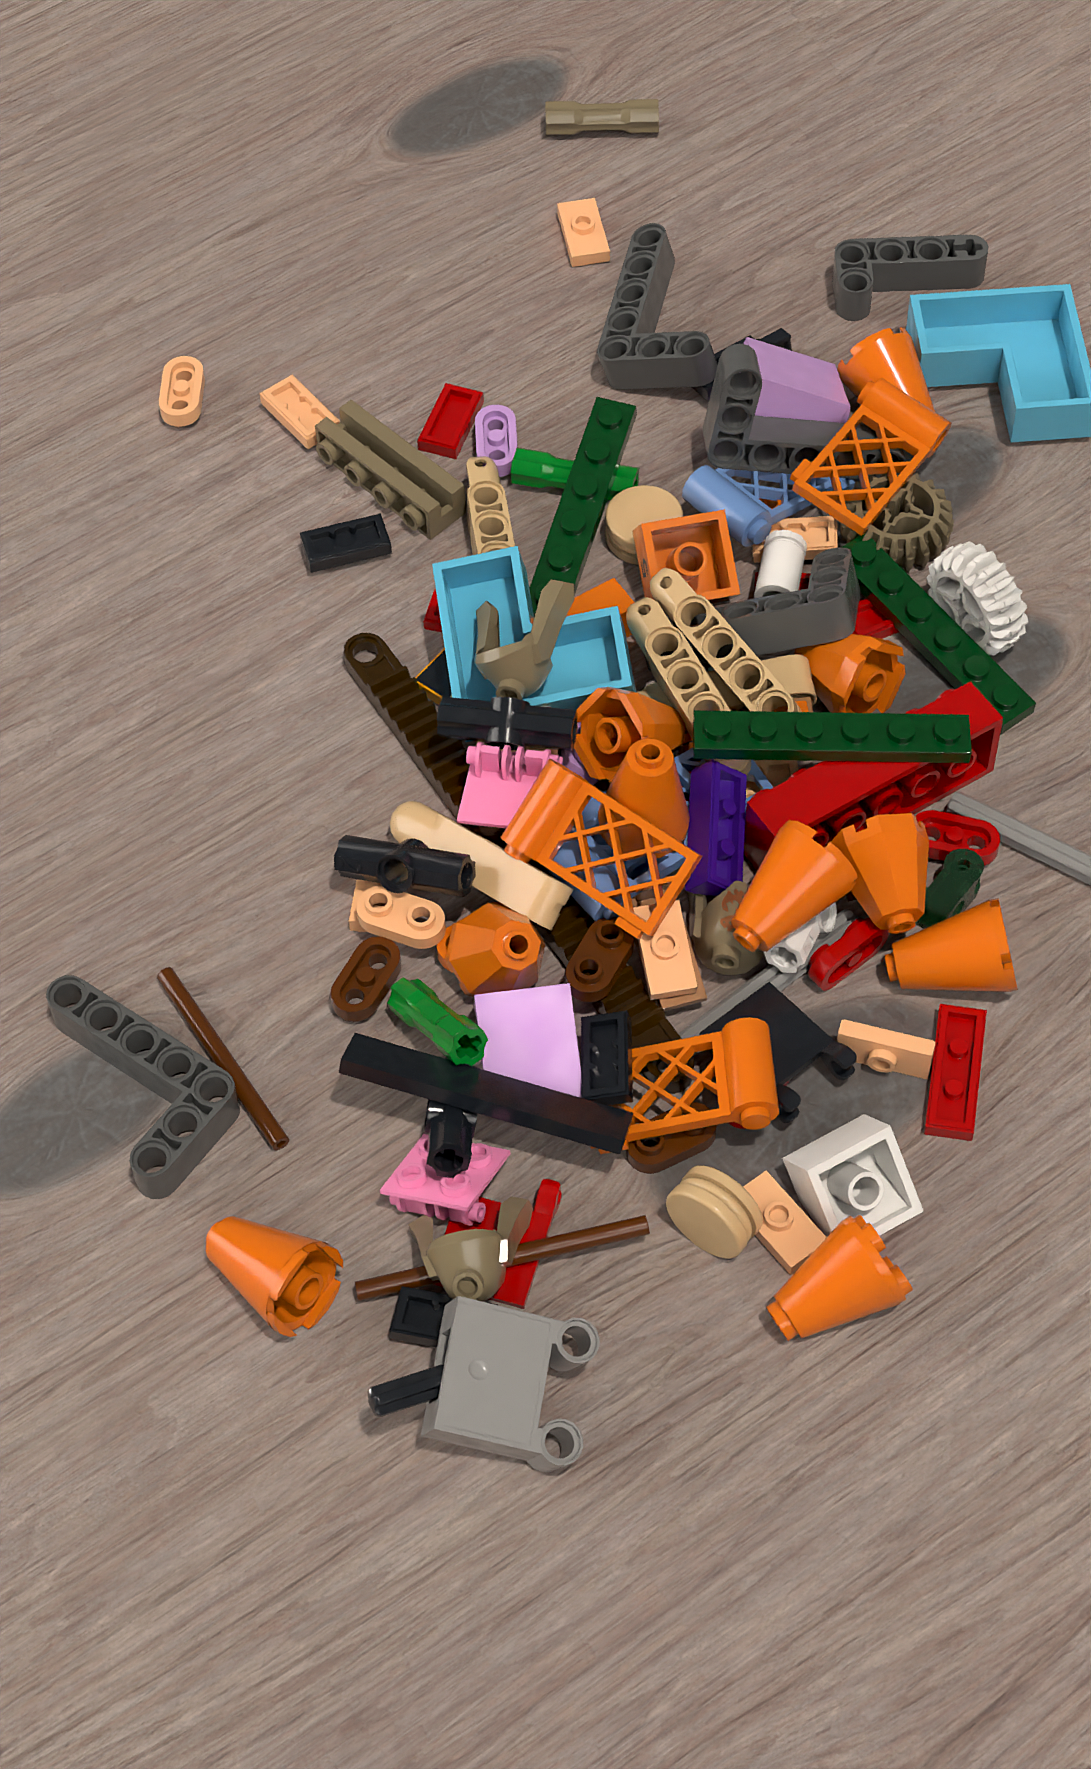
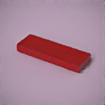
M947 1004L939 1005L924 1135L966 1141L973 1140L987 1010Z

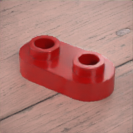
M926 810L915 815L917 822L921 821L924 824L927 836L937 839L936 841L929 840L928 858L944 861L951 851L956 850L953 863L973 867L988 865L996 858L1000 844V835L991 823L936 810ZM970 846H978V847H980L981 849H973V848H969V847H970Z
M870 917L865 920L863 918L856 919L847 927L840 939L832 945H822L813 953L809 960V965L811 966L808 972L809 978L824 991L833 988L879 952L888 939V929L881 930L872 922Z

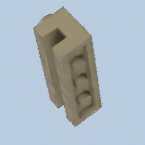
M349 400L339 408L341 421L339 424L326 417L315 425L316 450L320 458L326 464H333L342 471L353 485L361 486L368 491L380 506L386 509L390 508L399 515L411 530H418L431 540L466 513L464 484L353 400Z

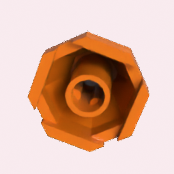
M851 634L842 640L796 648L794 654L803 655L809 660L812 673L811 679L814 683L816 695L831 713H872L875 709L884 713L891 707L906 674L905 665L898 662L897 655L904 657L903 648L889 640L871 636Z
M613 687L597 688L576 709L578 713L577 722H581L580 734H577L574 749L591 778L599 780L608 779L610 780L609 782H612L629 747L639 740H660L669 746L672 753L684 743L685 723L677 709L636 692Z
M912 813L885 814L866 819L867 828L856 832L854 824L841 829L831 843L844 854L857 872L858 878L854 881L856 884L851 892L872 922L881 930L888 929V932L892 934L903 933L914 928L915 922L924 914L929 839L924 824L921 821L917 822L916 817Z
M487 903L452 925L445 963L451 973L456 975L460 982L459 986L464 994L474 997L477 994L526 989L538 982L545 943L526 915L520 914L508 907Z

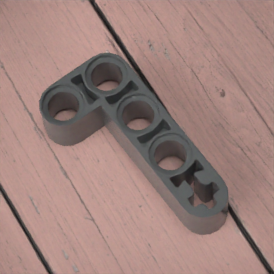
M976 235L843 240L837 244L834 253L832 284L836 312L841 318L848 321H859L866 318L871 310L872 292L975 288L984 281L989 246L983 238Z

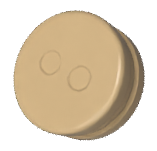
M648 485L630 487L616 494L609 502L605 514L606 542L613 554L625 562L639 565L632 531L642 523L683 517V510L679 501L668 491Z
M695 1166L691 1168L666 1199L667 1211L677 1228L696 1246L720 1258L730 1259L737 1257L746 1247L747 1242L761 1229L763 1223L761 1211L747 1190L727 1174L708 1166Z

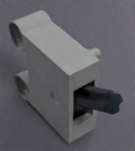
M458 1296L444 1307L434 1366L370 1387L367 1391L368 1403L375 1416L383 1417L427 1402L421 1437L525 1460L533 1469L540 1472H552L577 1460L583 1449V1437L579 1428L573 1422L566 1419H554L538 1427L548 1366L559 1372H568L590 1361L599 1349V1334L592 1323L583 1318H571L566 1321H560ZM563 1333L571 1335L576 1340L578 1345L577 1356H572L564 1350L562 1345ZM547 1433L556 1436L560 1441L562 1450L560 1458H555L547 1452L545 1447Z

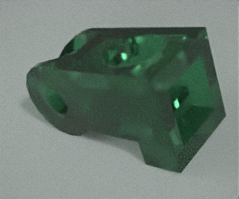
M956 849L946 856L942 871L929 887L926 886L924 914L915 922L916 925L925 929L967 909L979 892L980 878L984 871V862L976 852L969 849Z

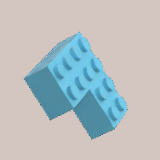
M1070 284L910 295L906 330L912 337L927 387L998 382L1011 443L1091 437V368Z
M518 546L432 564L453 698L490 701L491 698L497 697V689L488 679H484L474 663L478 637L476 610L485 601L491 603L499 613L500 647L522 641L524 636L532 631L534 613L527 571ZM618 606L566 616L550 658L553 667L547 679L537 691L527 698H522V700L529 702L530 706L576 710L597 688L613 687L636 692L625 628Z

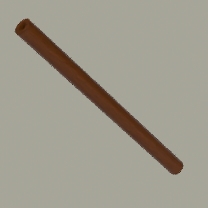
M646 1215L521 1243L517 1247L512 1265H507L506 1267L649 1235L650 1231ZM425 1266L355 1281V1288L358 1300L362 1301L400 1292L402 1286L419 1288L440 1283V1280L432 1281Z

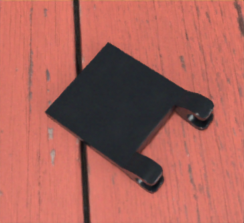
M770 982L759 988L699 1034L720 1032L727 1023L739 1018H758L769 1025L779 1115L777 1117L783 1123H789L798 1117L800 1111L797 1107L801 1103L800 1096L793 1089L783 1084L816 1059L821 1057L831 1073L839 1080H845L855 1072L853 1064L857 1060L856 1053L848 1046L834 1041Z

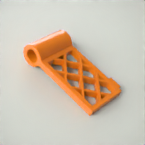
M883 378L879 379L876 383L869 381L865 385L857 399L861 406L812 463L804 459L790 476V480L794 482L792 491L861 536L925 459L930 458L935 453L952 424ZM862 422L876 431L877 439L858 440L855 428ZM902 448L914 457L911 461L893 462L890 449ZM861 450H881L884 463L864 464ZM852 451L855 465L836 466L833 456L835 452ZM887 474L890 486L888 488L871 489L868 475ZM840 476H859L862 489L842 490ZM830 477L833 491L820 492L808 483L812 478ZM865 500L868 512L863 518H860L847 509L845 501Z
M550 758L500 837L507 843L504 851L508 855L527 864L531 858L619 915L614 924L637 939H640L643 933L649 936L655 934L703 857L602 792L569 768ZM591 797L604 804L608 824L585 829L582 812ZM614 812L624 817L625 820L616 822ZM575 825L577 832L570 833L573 826ZM636 825L642 829L645 849L622 854L618 829ZM609 831L614 856L591 862L587 837ZM652 836L664 844L654 846ZM578 839L583 864L566 868L553 860L564 842ZM673 849L686 858L676 875L660 879L655 853ZM647 856L652 881L629 886L624 861ZM616 863L621 889L603 893L596 887L593 869ZM584 871L586 881L575 873ZM670 884L663 895L662 886ZM653 888L657 906L646 921L634 913L630 893ZM622 896L624 906L612 898Z
M739 1018L727 1023L720 1032L632 1049L633 1081L648 1091L633 1109L624 1103L608 1105L634 1113L622 1150L629 1149L628 1142L729 1122L738 1123L750 1130L765 1128L779 1115L769 1025L758 1018ZM713 1049L714 1059L701 1074L685 1065L695 1052ZM661 1059L669 1064L655 1083L639 1074L649 1061ZM679 1071L695 1081L680 1100L664 1090ZM714 1076H716V1083L711 1081ZM704 1088L718 1095L719 1108L698 1112L690 1107V1105ZM657 1097L673 1106L664 1119L650 1121L643 1116ZM598 1149L600 1154L611 1153L609 1151Z

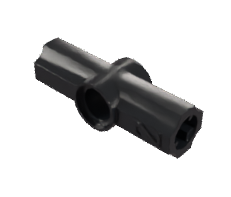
M442 696L437 714V735L447 739L485 742L484 744L487 746H497L500 749H503L505 745H510L511 750H517L518 746L524 748L528 746L573 751L577 737L578 713L576 710L530 706V703L527 701L509 697H493L490 701Z
M345 835L339 840L334 854V870H338L341 877L377 882L387 891L393 893H403L409 888L465 897L471 892L472 883L476 877L475 861L471 860L470 855L431 849L415 838L406 839L401 843Z
M428 1099L424 1133H429L426 1164L436 1171L437 1176L454 1178L458 1173L469 1168L472 1156L471 1145L478 1113Z

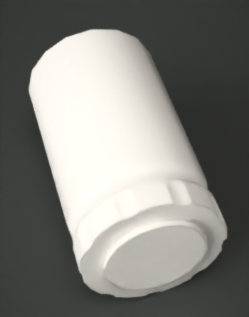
M776 530L769 533L766 537L754 599L799 590L804 557L807 550V543L801 535L789 530Z

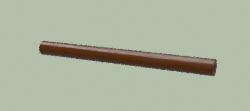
M167 967L161 970L157 975L158 981L213 1062L232 1076L238 1099L272 1149L276 1151L284 1148L289 1143L288 1136L173 968Z

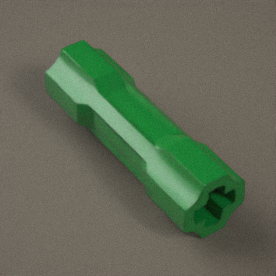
M517 447L512 460L511 483L536 488L557 487L564 489L574 460L557 458L549 452ZM619 465L608 500H611L616 494L627 488L638 486L640 468Z
M403 977L391 986V996L387 1002L391 1011L409 1027H416L431 1039L437 1049L455 1065L468 1064L473 1066L484 1057V1048L488 1042L485 1032L468 1017L458 1015L440 1001L436 993L421 980H408Z

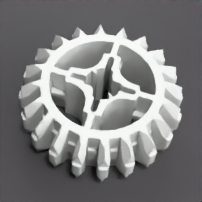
M970 541L964 544L960 543L955 547L951 546L941 552V555L934 559V562L929 566L930 574L927 576V583L931 587L928 590L929 595L988 655L994 656L999 652L1003 653L1014 646V643L1026 633L1025 625L1028 623V617L1024 611L1027 609V605L1021 600L1022 590L1016 587L1014 583L1015 576H1010L1006 570V564L999 563L993 551L987 552L983 545H975Z

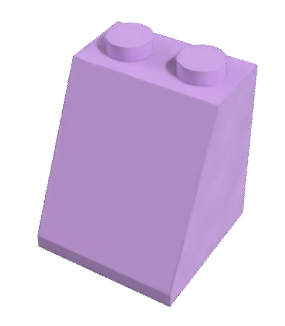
M749 337L746 338L744 344L749 345L755 350L762 376V389L755 416L846 423L850 413V403L848 402L835 364Z
M570 983L474 995L475 1021L488 1038L484 1048V1057L481 1059L483 1070L581 1098V1066Z

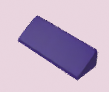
M714 759L691 771L690 820L687 846L703 857L686 882L685 889L694 894L718 896L734 881L743 882L747 775Z

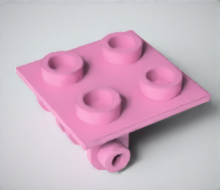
M478 742L476 746H468L466 762L470 766L457 823L507 828L548 759H553L562 764L563 757L551 754L550 749H545V751L526 750L525 753L524 747L518 746L516 752H511L510 745H505L503 751L497 746L484 745L483 742Z
M423 1134L380 1189V1194L390 1196V1203L396 1205L398 1211H408L428 1217L436 1215L437 1219L446 1220L450 1217L452 1221L471 1226L474 1222L480 1223L483 1221L486 1206L484 1203L479 1202L478 1198L511 1153L507 1149L491 1147L482 1143H472V1156L468 1170L461 1171L454 1178L437 1176L436 1171L426 1164L428 1134Z

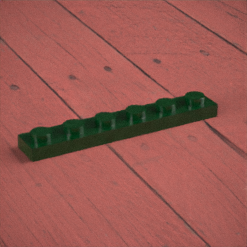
M596 397L529 587L534 618L541 591L551 579L573 583L575 596L637 416L635 405Z
M866 532L843 546V548H848L851 551L860 592L872 602L886 619H890L893 622L895 628L955 689L970 681L1003 717L1000 735L1034 713L1036 702L882 548L876 550V542L872 538L862 541Z
M694 710L693 715L694 759L969 763L972 754L969 715Z

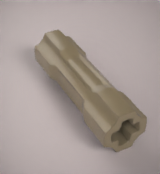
M631 99L623 103L581 104L576 101H545L546 136L575 135L582 131L622 130L630 134L659 133L658 99Z

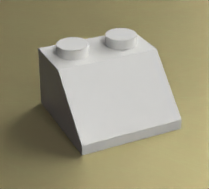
M865 1114L782 1158L799 1201L826 1237L848 1216L855 1218L861 1215L865 1222L870 1223L880 1236L924 1212L891 1126Z

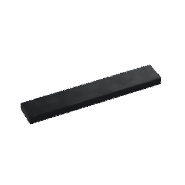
M354 1033L340 1061L339 1073L616 1154H621L634 1114L466 1064L455 1065L452 1061L358 1033Z

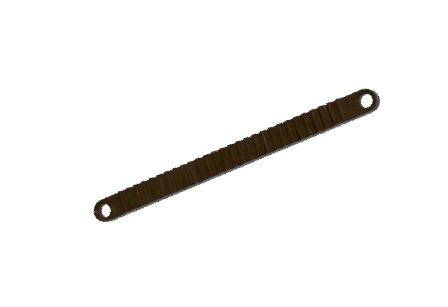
M360 633L352 636L344 645L343 652L348 673L457 820L470 766L466 762L467 749L463 747L462 740L447 739L437 735L438 712L434 702L428 700L425 690H420L416 678H411L407 666H402L382 638L372 633ZM363 650H371L377 654L376 658L369 662H360L354 657ZM461 824L481 836L479 825ZM482 836L503 849L507 845L500 838L501 836ZM531 858L529 864L552 876L542 864ZM571 895L565 906L563 905L560 915L552 930L531 921L565 969L588 929L595 922ZM625 965L606 997L599 1001L590 1002L598 1014L628 1011L632 1022V1049L682 1039L666 1018L662 1006L658 1007L655 999L650 1000L643 981L635 977L631 965ZM592 969L584 970L582 973L585 975H593L596 973V971ZM692 1056L685 1064L693 1070L694 1056ZM661 1059L649 1061L641 1070L645 1078L653 1083L662 1074L657 1068L658 1064L662 1062ZM680 1073L672 1079L664 1090L670 1094L684 1091L690 1086L692 1079Z

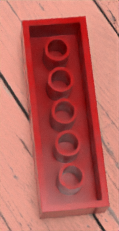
M971 681L957 689L944 691L935 701L920 709H911L905 714L969 715L972 748L969 763L822 761L809 769H800L794 772L785 782L772 789L760 790L747 801L744 855L758 871L776 834L788 820L798 821L817 831L812 839L825 847L845 827L854 824L856 832L866 829L865 820L873 816L912 813L914 815L994 770L1003 717Z

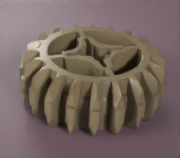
M918 472L910 477L865 531L866 534L862 541H867L872 538L876 542V550L882 548L908 573L913 564L925 568L929 559L934 560L939 557L941 551L946 549L950 542V535L954 525L951 501L946 500L944 489H935L933 479L924 482L920 481ZM881 474L880 478L868 475L871 489L888 488L890 486L887 474ZM855 482L852 490L862 489L860 482ZM865 500L845 501L847 509L860 518H863L868 512ZM841 523L840 533L842 540L849 543L860 536Z

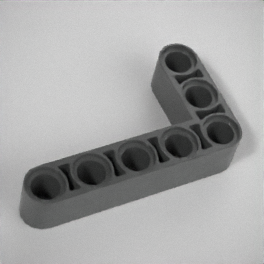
M649 223L639 227L631 237L597 348V354L606 379L614 389L698 387L712 382L715 378L718 364L707 334L700 331L655 333L675 265V257L666 230L658 223Z
M734 344L722 352L703 424V436L710 463L722 469L792 474L804 459L812 463L845 423L755 416L762 389V376L755 350L749 345ZM859 424L855 428L858 440L877 439L876 431L867 425ZM902 448L890 449L893 462H906ZM880 449L861 450L864 464L884 463ZM852 451L835 452L833 454L836 466L855 465ZM873 474V476L880 478L881 474ZM840 476L839 478L859 479V476Z
M839 547L825 550L816 555L812 563L808 589L717 605L714 608L756 656L842 640L850 636L855 630L860 598V587L851 551L848 548ZM703 613L695 616L690 623V627L702 624L706 614ZM668 617V619H669V621L671 622V624H672L674 627L678 628V627L674 624V622ZM686 638L701 664L707 665L708 662ZM733 644L722 646L718 650L716 658H724L729 655L733 649ZM674 651L663 652L661 656L671 655ZM645 657L648 670L651 671L649 661Z
M65 975L55 979L47 988L46 998L56 1027L66 1036L171 1103V1106L134 1146L129 1160L138 1190L145 1197L150 1199L168 1197L181 1185L237 1120L240 1114V1104L232 1076L221 1067L85 980L74 975ZM77 1003L75 1006L65 1007L68 1004ZM113 1026L111 1029L99 1031L103 1027ZM142 1049H150V1050H149L148 1052H146V1053H143V1054H135V1053L138 1052L139 1050H142ZM179 1072H186V1073H187V1074H185V1075L182 1076V1077L172 1078V1076H173L174 1074H176V1073H179ZM215 1096H224L223 1099L216 1102L208 1101ZM186 1130L194 1131L191 1135L186 1137L177 1136L178 1134ZM155 1165H162V1166H164L162 1169H160V1170L157 1171V1172H154V1173H147V1172H146V1170H148V1169H149L150 1167H152V1166H155Z

